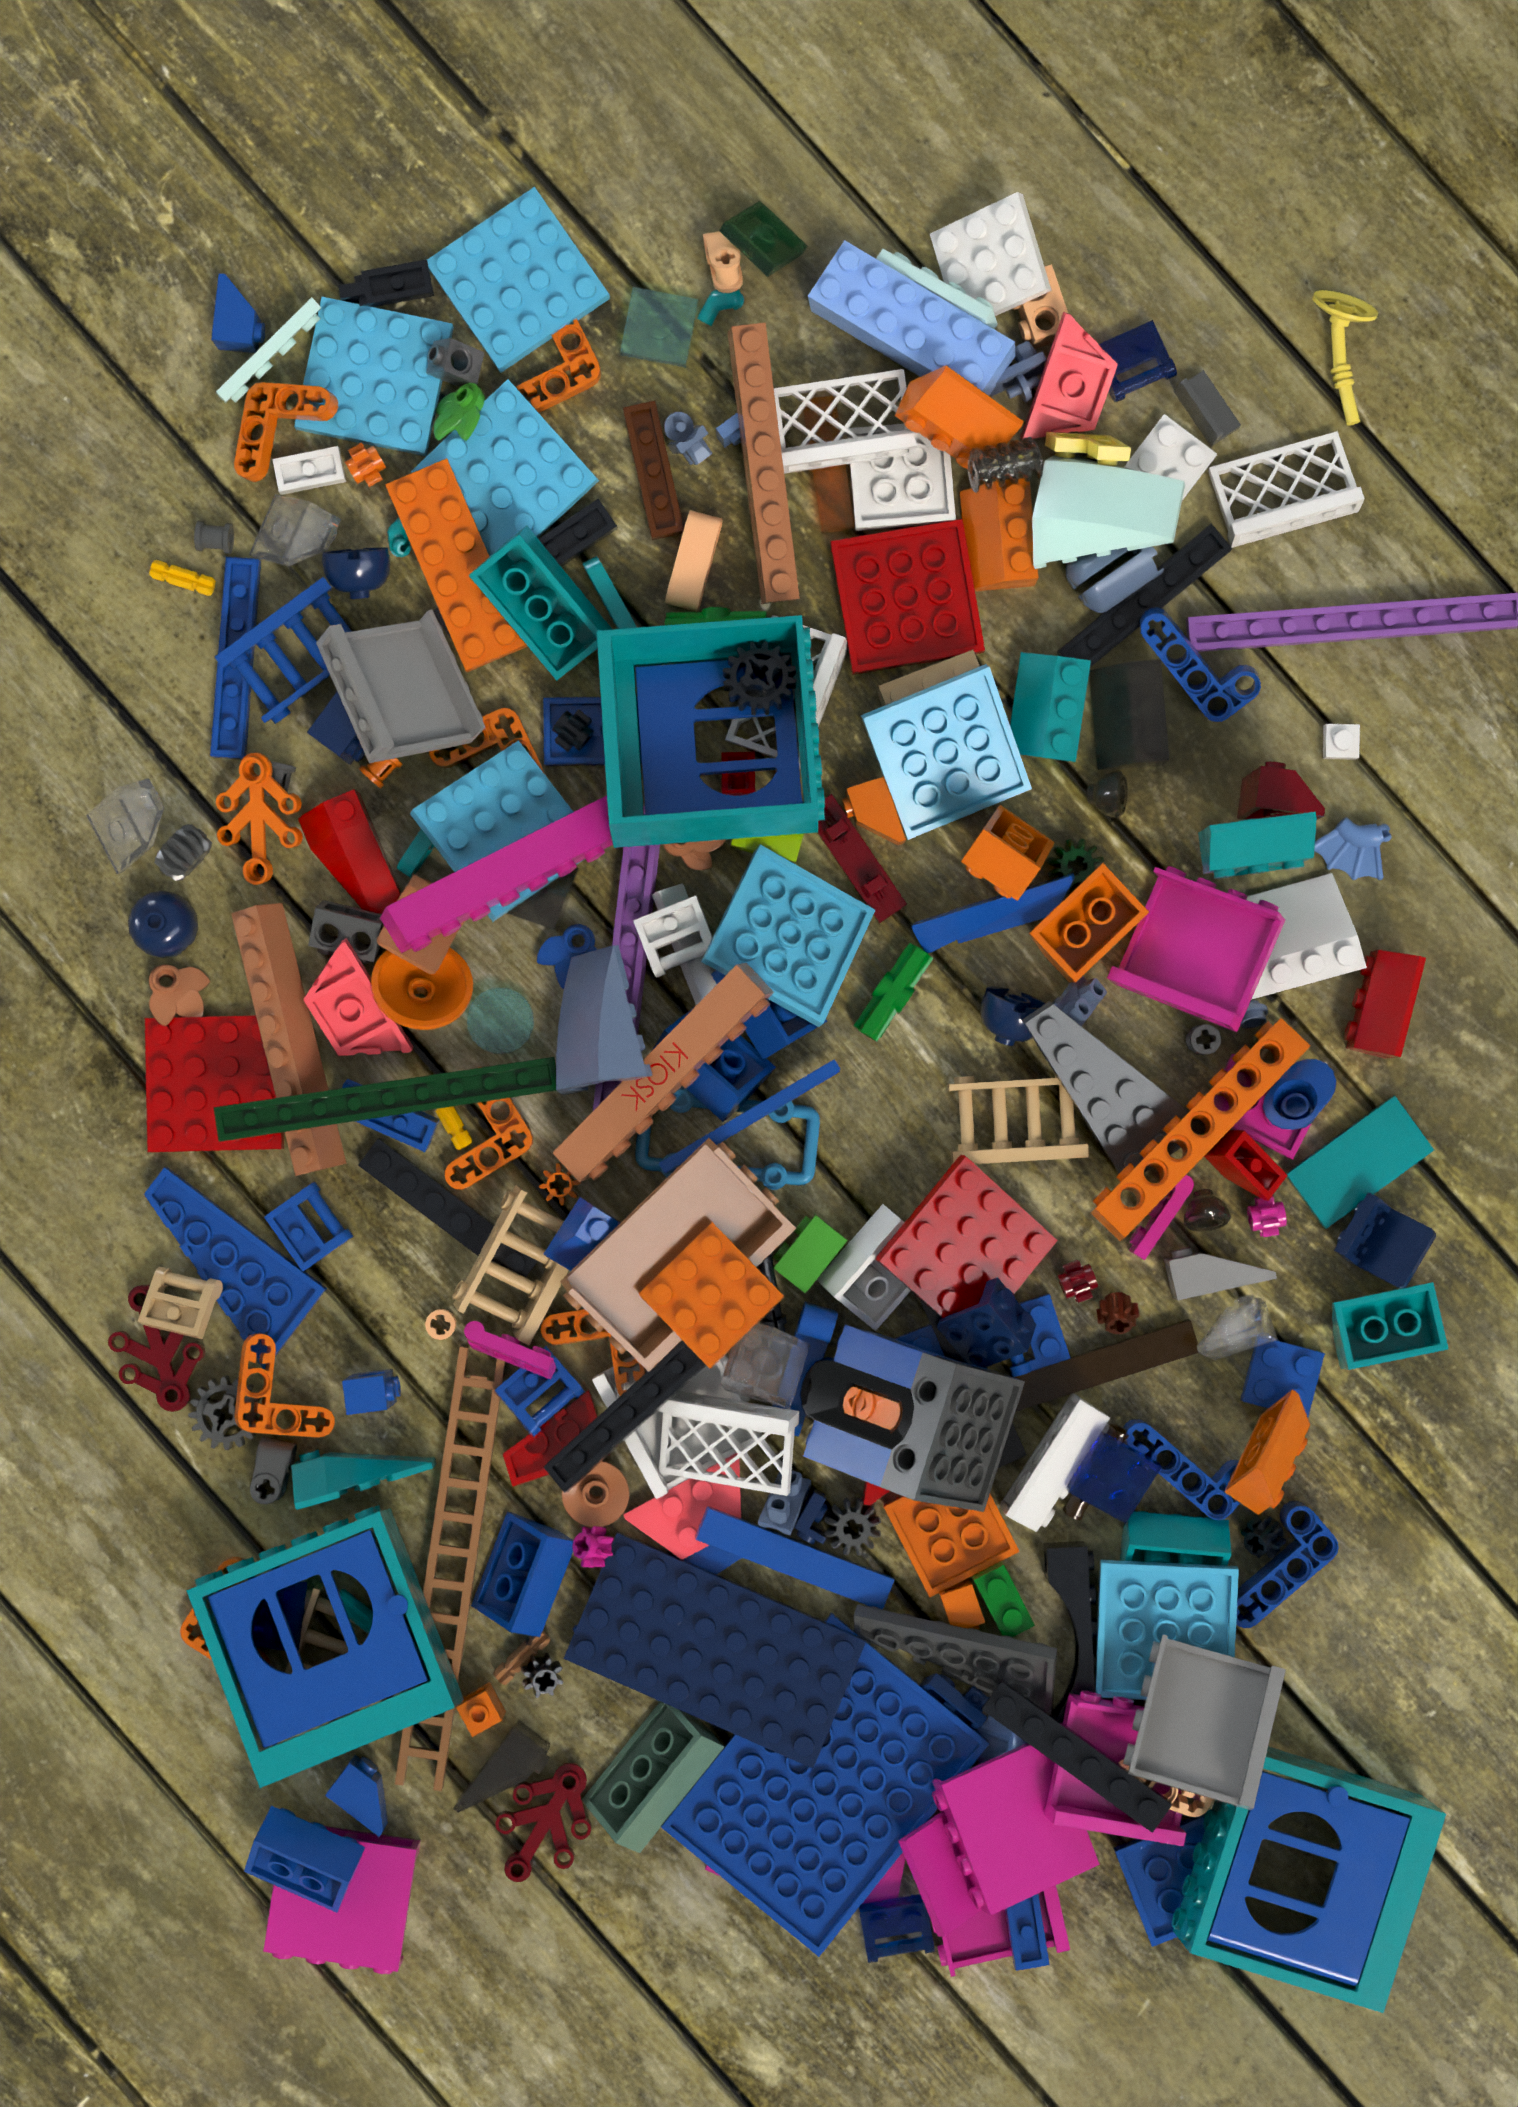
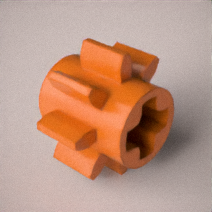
M361 442L348 450L352 458L345 461V464L357 484L365 480L368 486L371 487L383 480L379 472L384 470L386 466L374 445L365 449Z
M560 1163L556 1164V1173L552 1174L550 1171H543L548 1180L547 1183L539 1185V1188H547L550 1194L547 1196L546 1201L552 1200L555 1196L559 1197L560 1205H565L566 1195L569 1194L575 1199L578 1197L573 1188L574 1185H579L582 1182L579 1183L578 1180H574L569 1171H562ZM558 1175H562L563 1180L569 1181V1187L563 1190L564 1194H560L558 1188L552 1187V1182L558 1179Z

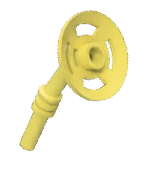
M1319 290L1314 292L1312 299L1322 310L1331 315L1329 321L1332 323L1333 369L1330 371L1332 375H1335L1332 377L1333 382H1337L1334 384V388L1339 390L1346 424L1350 426L1359 423L1360 419L1352 385L1355 382L1354 379H1350L1353 376L1352 372L1349 371L1351 365L1347 364L1345 327L1349 326L1350 321H1373L1377 318L1378 311L1372 305L1356 297L1335 291ZM1325 302H1334L1335 304L1327 305Z

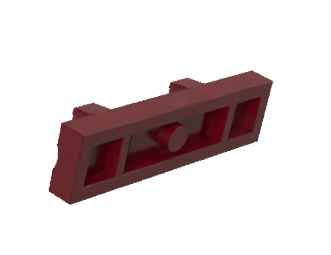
M831 794L826 797L824 808L825 820L818 821L817 834L864 903L875 909L873 916L880 924L905 907L907 903L849 818H847V815L834 796ZM846 831L848 832L836 841H834L840 834Z

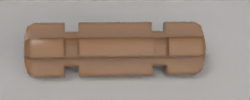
M543 1630L540 1637L530 1636L529 1640H525L506 1658V1663L502 1662L493 1673L495 1678L501 1684L507 1685L514 1678L515 1672L519 1673L521 1667L526 1666L531 1661V1655L536 1656L538 1650H542L549 1644V1635Z

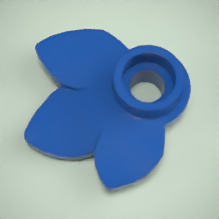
M574 924L569 926L562 936L550 937L541 946L537 955V963L541 965H555L556 977L562 989L565 986L571 957L598 950L594 946L595 937L593 932L585 925ZM582 935L585 939L584 945L575 947L572 943L574 936Z

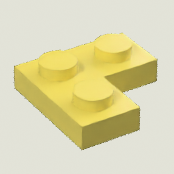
M1046 432L1045 446L1055 451V456L1074 458L1075 453H1087L1088 458L1097 459V464L1117 466L1118 461H1129L1131 447L1111 435Z

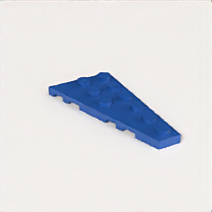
M164 1167L144 1193L145 1197L166 1228L170 1229L180 1244L179 1247L198 1270L197 1273L201 1279L207 1281L212 1278L222 1282V1293L216 1301L226 1316L230 1317L240 1332L241 1338L245 1341L248 1336L255 1333L270 1336L276 1346V1357L327 1288L305 1271L302 1272L295 1263L171 1169ZM258 1339L257 1345L251 1346V1350L257 1355L258 1362L260 1354L267 1351V1346L261 1343L262 1339ZM259 1363V1364L261 1365V1367L265 1370V1369H266V1363H265V1364Z

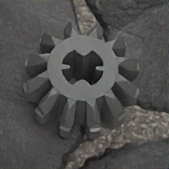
M192 824L183 825L181 829H178L162 845V848L157 852L154 863L167 877L169 876L174 881L183 880L204 860L211 849L212 842L202 830L197 829Z
M844 1498L845 1509L841 1510L838 1505L833 1504L831 1508L837 1517L830 1515L825 1517V1522L833 1526L825 1530V1536H836L831 1542V1546L834 1549L844 1543V1555H848L851 1546H855L856 1553L859 1556L863 1554L861 1544L864 1543L869 1549L874 1548V1543L869 1536L875 1538L881 1536V1531L873 1528V1526L881 1523V1519L879 1516L870 1517L875 1510L873 1505H868L863 1511L861 1510L863 1507L862 1498H857L855 1507H851L849 1498ZM854 1519L856 1524H862V1527H857L858 1532L855 1534H851L850 1529L843 1528L844 1526L848 1527V1520Z

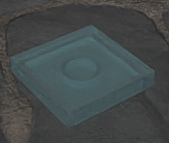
M633 287L620 354L622 356L686 368L698 308V299Z

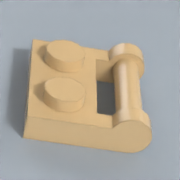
M158 1267L153 1275L137 1322L145 1326L203 1339L215 1301L222 1293L223 1284L220 1280L212 1278L207 1281L172 1273V1270L169 1268ZM168 1286H173L202 1294L198 1302L165 1294L164 1291Z

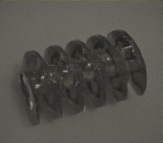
M1025 437L1021 442L1019 440H1011L1008 445L1005 442L998 443L996 447L986 445L983 451L976 447L969 454L968 477L973 492H979L980 481H983L985 488L990 490L992 489L993 479H996L999 487H1004L1006 476L1015 485L1018 483L1019 473L1022 474L1025 482L1031 480V471L1035 472L1037 479H1041L1043 475L1042 455L1038 445L1031 437Z

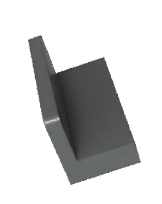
M1204 370L1190 380L1185 378L1179 382L1174 393L1211 447L1240 428L1241 424Z

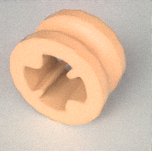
M437 1309L427 1317L425 1322L426 1331L434 1339H446L455 1331L456 1319L449 1310ZM437 1315H444L445 1321L450 1322V1329L445 1328V1333L443 1334L437 1333V1327H433L431 1324L432 1319H438Z

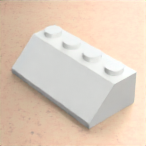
M1071 1394L1001 1501L1000 1507L1005 1515L1035 1532L1038 1531L1040 1526L1045 1528L1055 1514V1510L1052 1508L1058 1498L1064 1499L1070 1492L1074 1483L1071 1481V1478L1076 1470L1082 1471L1088 1464L1092 1456L1089 1450L1095 1441L1101 1442L1109 1430L1110 1425L1107 1422L1110 1417L1076 1394Z

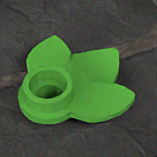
M466 383L459 387L456 392L449 393L440 401L435 411L439 417L434 424V435L438 441L455 429L465 441L472 435L480 419L479 411L483 408L485 396L477 384Z

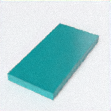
M1391 1096L1286 1172V1174L1288 1175L1287 1179L1321 1226L1327 1229L1356 1208L1358 1203L1364 1200L1368 1192L1374 1195L1433 1152L1434 1148L1396 1096Z

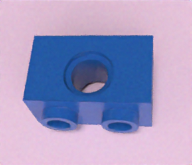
M393 1369L352 1374L342 1381L346 1415L388 1410L397 1402L396 1397L401 1396L400 1380L398 1376H393Z

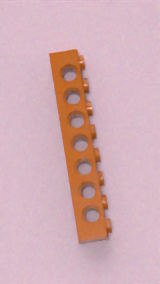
M1282 1018L1274 1025L1267 1021L1254 1035L1258 1041L1251 1048L1245 1044L1231 1058L1236 1064L1228 1072L1222 1068L1209 1081L1213 1087L1205 1095L1199 1091L1185 1105L1190 1111L1182 1119L1176 1115L1162 1129L1167 1135L1159 1143L1152 1139L1139 1153L1143 1159L1135 1167L1129 1163L1116 1176L1120 1183L1112 1191L1106 1187L1093 1200L1097 1206L1091 1214L1119 1241L1123 1240L1311 1046ZM1260 1049L1270 1050L1274 1055V1063L1264 1062L1260 1057ZM1238 1072H1244L1250 1076L1251 1087H1243L1238 1083ZM1215 1096L1226 1098L1229 1104L1227 1111H1221L1214 1105ZM1192 1119H1198L1204 1123L1206 1127L1204 1135H1198L1192 1131L1190 1125ZM1169 1143H1176L1182 1148L1183 1155L1181 1159H1175L1169 1155L1167 1151ZM1150 1166L1157 1169L1160 1175L1159 1182L1151 1183L1145 1178V1167ZM1128 1190L1134 1193L1137 1200L1134 1207H1128L1122 1203L1120 1198L1122 1191Z

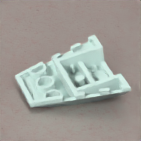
M1054 455L1048 458L1044 463L1032 516L1034 568L1047 567L1046 563L1062 560L1063 564L1075 562L1077 557L1096 553L1097 557L1111 555V550L1127 547L1128 551L1173 543L1185 488L1184 481L1119 466L1097 464V461L1079 457L1064 458Z

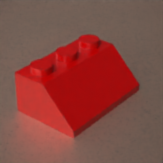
M1384 950L1371 951L1370 956L1366 955L1364 957L1367 968L1360 971V974L1364 976L1361 989L1357 988L1353 997L1352 1007L1356 1008L1353 1021H1349L1345 1029L1344 1040L1348 1041L1346 1049L1385 1059L1398 1058L1402 1056L1426 958Z

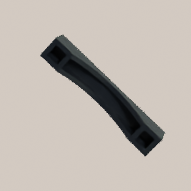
M1084 1541L1043 1543L1045 1578L1065 1603L1073 1624L1075 1638V1660L1071 1678L1062 1698L1052 1711V1716L1062 1723L1069 1693L1080 1695L1081 1691L1095 1692L1096 1652H1093L1092 1639L1097 1638V1619L1091 1618V1605H1096L1095 1584H1089V1571H1094L1093 1550H1088V1546Z

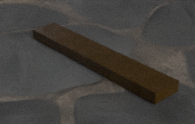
M1187 1319L1014 1377L1025 1381L1016 1412L1200 1353L1201 1350L1191 1320Z

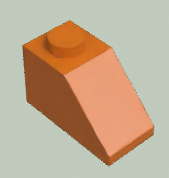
M884 776L846 788V798L841 800L847 818L853 817L856 825L896 845L905 843L906 839Z

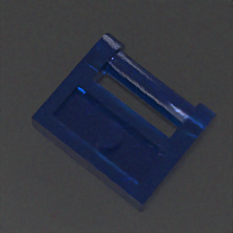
M1153 320L1099 344L1118 364L1109 389V394L1115 403L1125 399L1126 394L1164 377L1168 380L1177 376L1176 366L1169 357ZM1156 358L1159 366L1123 382L1117 379L1116 375Z
M920 1894L860 1905L859 1912L868 1963L878 1962V1958L922 1950L925 1951V1954L935 1952L929 1914ZM915 1932L922 1933L920 1937L875 1944V1939Z

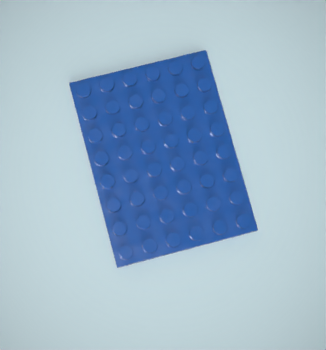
M832 1612L826 1618L825 1622L859 1636ZM866 1641L814 1768H810L733 1734L724 1745L723 1750L661 1828L820 1957L903 1853L898 1840L927 1822L938 1809L932 1796V1792L935 1791L932 1780L937 1778L944 1781L970 1769L990 1743Z

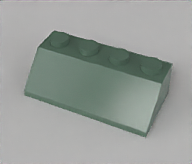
M660 1701L582 1798V1802L616 1844L640 1853L723 1750L724 1746L709 1728L696 1717Z

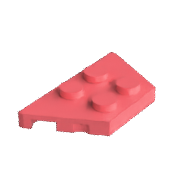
M1063 312L1020 437L1023 441L1028 442L1036 438L1046 437V432L1070 433L1095 430L1118 364L1069 313Z
M348 939L342 940L304 996L305 1004L338 1056H349L357 1053L372 1055L381 1054L383 1051L411 1052L413 1045L400 1024L388 1018L377 1006L371 991V977Z
M735 1453L732 1456L726 1458L725 1461L729 1462L732 1458L738 1455V1453ZM739 1458L730 1465L738 1477H740ZM717 1463L706 1469V1471L716 1472L721 1467ZM689 1478L669 1489V1492L658 1499L654 1497L623 1514L625 1520L683 1560L709 1546L695 1539L707 1506L742 1519L741 1488Z

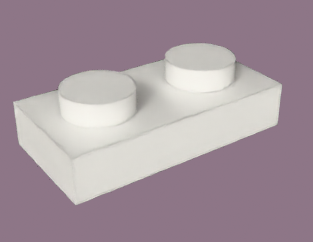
M338 446L272 459L278 491L281 495L346 482L341 451Z

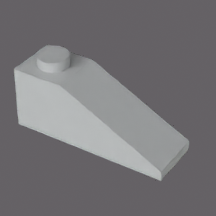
M1191 1247L1171 1251L1172 1257L1164 1259L1172 1298L1176 1300L1277 1279L1276 1272L1200 1252H1192Z

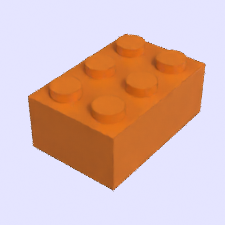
M999 805L961 862L966 865L965 868L971 875L979 879L984 877L994 884V889L1000 895L1006 898L1013 897L1018 901L1041 869L1055 842L1002 805Z

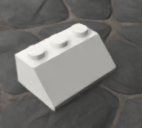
M884 1204L880 1206L817 1278V1281L834 1298L875 1331L911 1291L875 1259L905 1223Z

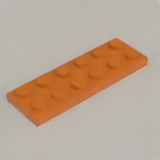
M446 458L385 484L465 671L470 672L528 647L469 577V574L489 557V554L448 459Z

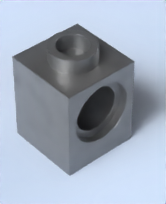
M452 338L434 341L427 355L428 368L426 374L458 387L466 383L477 384L484 352ZM451 356L454 359V367L451 364Z

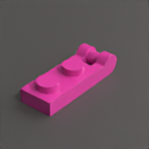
M1185 1175L1166 1195L1164 1200H1161L1149 1212L1148 1215L1151 1216V1219L1144 1228L1139 1226L1129 1240L1133 1244L1129 1249L1131 1253L1143 1260L1147 1258L1193 1190L1194 1182L1190 1176Z
M471 1321L464 1328L468 1344L474 1350L551 1380L556 1370V1365L551 1357V1353L537 1346H533L532 1349L520 1345L518 1339L507 1334H502L501 1337L485 1332L484 1326L478 1321Z

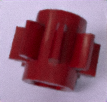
M1075 1260L1063 1265L1065 1273L1057 1275L1065 1298L1074 1297L1078 1303L1093 1298L1091 1290L1098 1288V1283L1090 1264L1081 1266L1080 1261Z

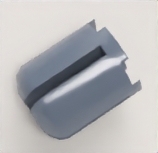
M1127 547L1111 550V555L1097 557L1096 553L1079 556L1077 561L1066 563L1067 581L1074 590L1128 553L1131 558L1078 596L1083 605L1098 613L1107 612L1163 573L1164 568L1157 571L1152 557L1157 555L1154 547L1128 551Z

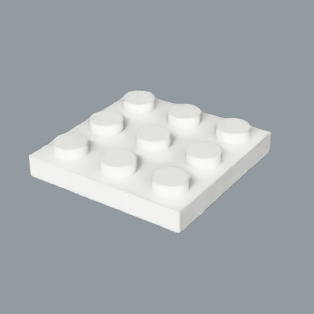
M1019 192L930 233L943 281L946 284H949V282L956 283L964 289L966 295L974 299L981 297L988 301L994 308L995 316L1052 291L1023 194Z
M904 424L883 425L892 432L905 430ZM874 426L849 428V430L858 437L867 436ZM877 429L874 434H881L883 432ZM915 432L917 445L915 454L850 464L855 531L920 526L956 520L950 455L945 451L936 449L931 445V441L920 433Z

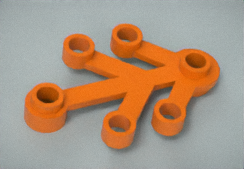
M257 752L243 757L239 765L240 777L226 792L220 793L216 798V806L221 812H231L238 808L239 797L249 788L250 801L228 825L218 830L217 839L224 846L236 844L240 840V832L251 821L252 858L245 862L243 876L247 882L253 885L265 883L273 875L272 864L266 859L265 823L279 836L280 843L286 848L296 847L303 840L302 832L296 827H289L264 801V789L278 802L280 811L287 815L296 813L301 809L302 802L300 797L294 793L288 794L272 777L273 768L270 760L264 754ZM255 763L260 766V775L254 772ZM225 796L229 797L231 800V806L229 808L226 807L224 804ZM288 798L293 801L294 806L292 810L286 805ZM226 830L232 833L231 841L225 837ZM288 832L293 833L295 837L294 843L288 841ZM258 864L263 866L264 875L258 873Z

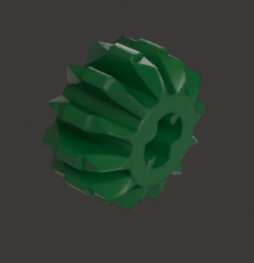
M1067 839L1065 841L1066 851L1057 845L1053 851L1059 858L1050 857L1047 860L1049 865L1057 867V869L1047 873L1049 878L1071 874L1070 871L1073 869H1068V864H1071L1075 859L1081 862L1079 866L1083 865V871L1074 875L1075 879L1066 895H1069L1074 890L1075 885L1076 887L1080 885L1096 869L1094 865L1104 862L1103 857L1092 858L1091 855L1097 850L1095 845L1091 846L1087 851L1084 850L1085 839L1078 841L1076 849L1073 841Z

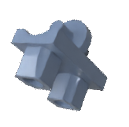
M1029 341L1015 347L1014 358L1017 363L1005 369L991 392V397L1006 390L1009 399L1020 395L1025 403L1032 400L1031 389L1038 386L1039 379L1037 376L1043 373L1044 363H1046L1047 359L1043 351L1037 353Z
M674 412L665 419V434L670 440L675 441L667 445L672 454H682L689 465H698L712 454V451L703 440V437L709 434L703 425H693L692 419L683 412Z
M1082 976L1076 983L1071 982L1061 996L1057 997L1052 1003L1082 1026L1107 994V991L1097 978L1087 981Z
M792 1470L790 1493L787 1496L770 1493L759 1517L758 1525L764 1528H775L784 1534L791 1535L811 1488V1480L803 1478L800 1472ZM779 1471L774 1483L781 1485L782 1474Z

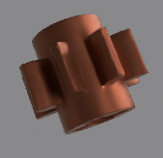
M1113 1292L1106 1295L1104 1300L1099 1301L1100 1308L1096 1309L1098 1324L1105 1323L1106 1331L1113 1334H1124L1130 1331L1132 1326H1136V1318L1140 1317L1138 1303H1131L1130 1295L1122 1292Z

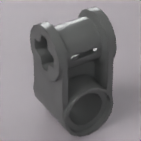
M266 1436L261 1438L256 1452L255 1468L250 1485V1494L257 1503L267 1505L284 1496L287 1490L291 1465L294 1464L296 1457V1443ZM270 1480V1486L275 1488V1492L267 1495V1489L262 1488V1484Z

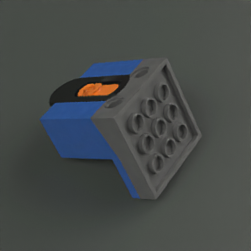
M845 1325L837 1342L835 1357H826L816 1361L808 1369L802 1381L800 1391L801 1407L806 1417L814 1422L812 1430L806 1439V1449L803 1457L914 1501L984 1512L1025 1381L991 1369L959 1362L879 1333Z

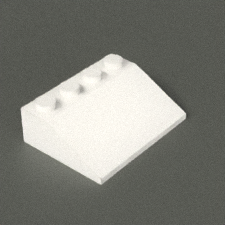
M1332 873L1247 897L1248 901L1256 904L1260 900H1264L1278 906V912L1286 920L1252 999L1367 968L1357 932Z

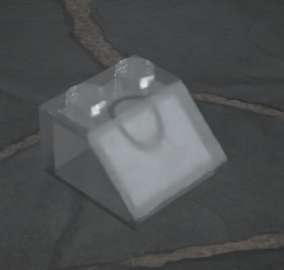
M757 1323L731 1349L720 1383L726 1391L790 1409L810 1343L774 1327Z

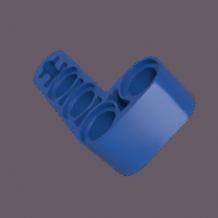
M1155 607L1146 610L1142 614L1140 628L1143 638L1209 720L1222 722L1228 719L1259 694L1261 682L1257 671L1252 666L1239 665L1219 679L1165 610ZM1153 619L1155 622L1162 620V630L1167 636L1163 641L1160 633L1155 628L1149 631L1150 620ZM1174 644L1182 645L1186 649L1185 654L1178 659L1170 658L1167 655L1168 648ZM1197 670L1204 672L1206 678L1201 684L1194 685L1188 682L1187 678L1191 672ZM1242 676H1250L1254 679L1253 685L1246 690L1238 689L1235 686L1238 678ZM1214 697H1222L1227 701L1226 705L1220 710L1215 711L1208 707L1209 701Z
M806 1301L797 1323L790 1351L772 1407L799 1411V1424L795 1427L794 1436L797 1437L800 1435L828 1343H830L838 1317L837 1311Z
M1129 1420L1123 1426L1129 1435L1125 1444L1213 1520L1226 1519L1240 1504V1502L1225 1493V1489L1230 1481V1475L1235 1470L1239 1460L1227 1461L1210 1478L1143 1420ZM1133 1431H1143V1436L1153 1443L1149 1449L1140 1441H1134ZM1163 1450H1170L1172 1453L1171 1462L1167 1466H1158L1156 1462L1157 1455ZM1195 1472L1198 1477L1196 1485L1189 1489L1184 1488L1182 1485L1184 1475ZM1213 1495H1222V1506L1218 1510H1209V1499Z
M1289 1501L1284 1504L1279 1514L1281 1523L1295 1540L1238 1588L1237 1626L1251 1628L1258 1624L1337 1555L1339 1549L1337 1539L1319 1517L1302 1502ZM1303 1510L1305 1513L1304 1522L1299 1526H1292L1291 1516L1293 1513ZM1325 1536L1327 1539L1326 1547L1320 1552H1315L1313 1550V1542L1316 1538ZM1299 1558L1302 1564L1300 1570L1293 1574L1288 1573L1287 1565L1290 1560ZM1270 1580L1275 1581V1591L1270 1595H1262V1585ZM1252 1593L1261 1601L1259 1605L1250 1597ZM1241 1604L1246 1606L1248 1611L1244 1616L1238 1610V1606Z

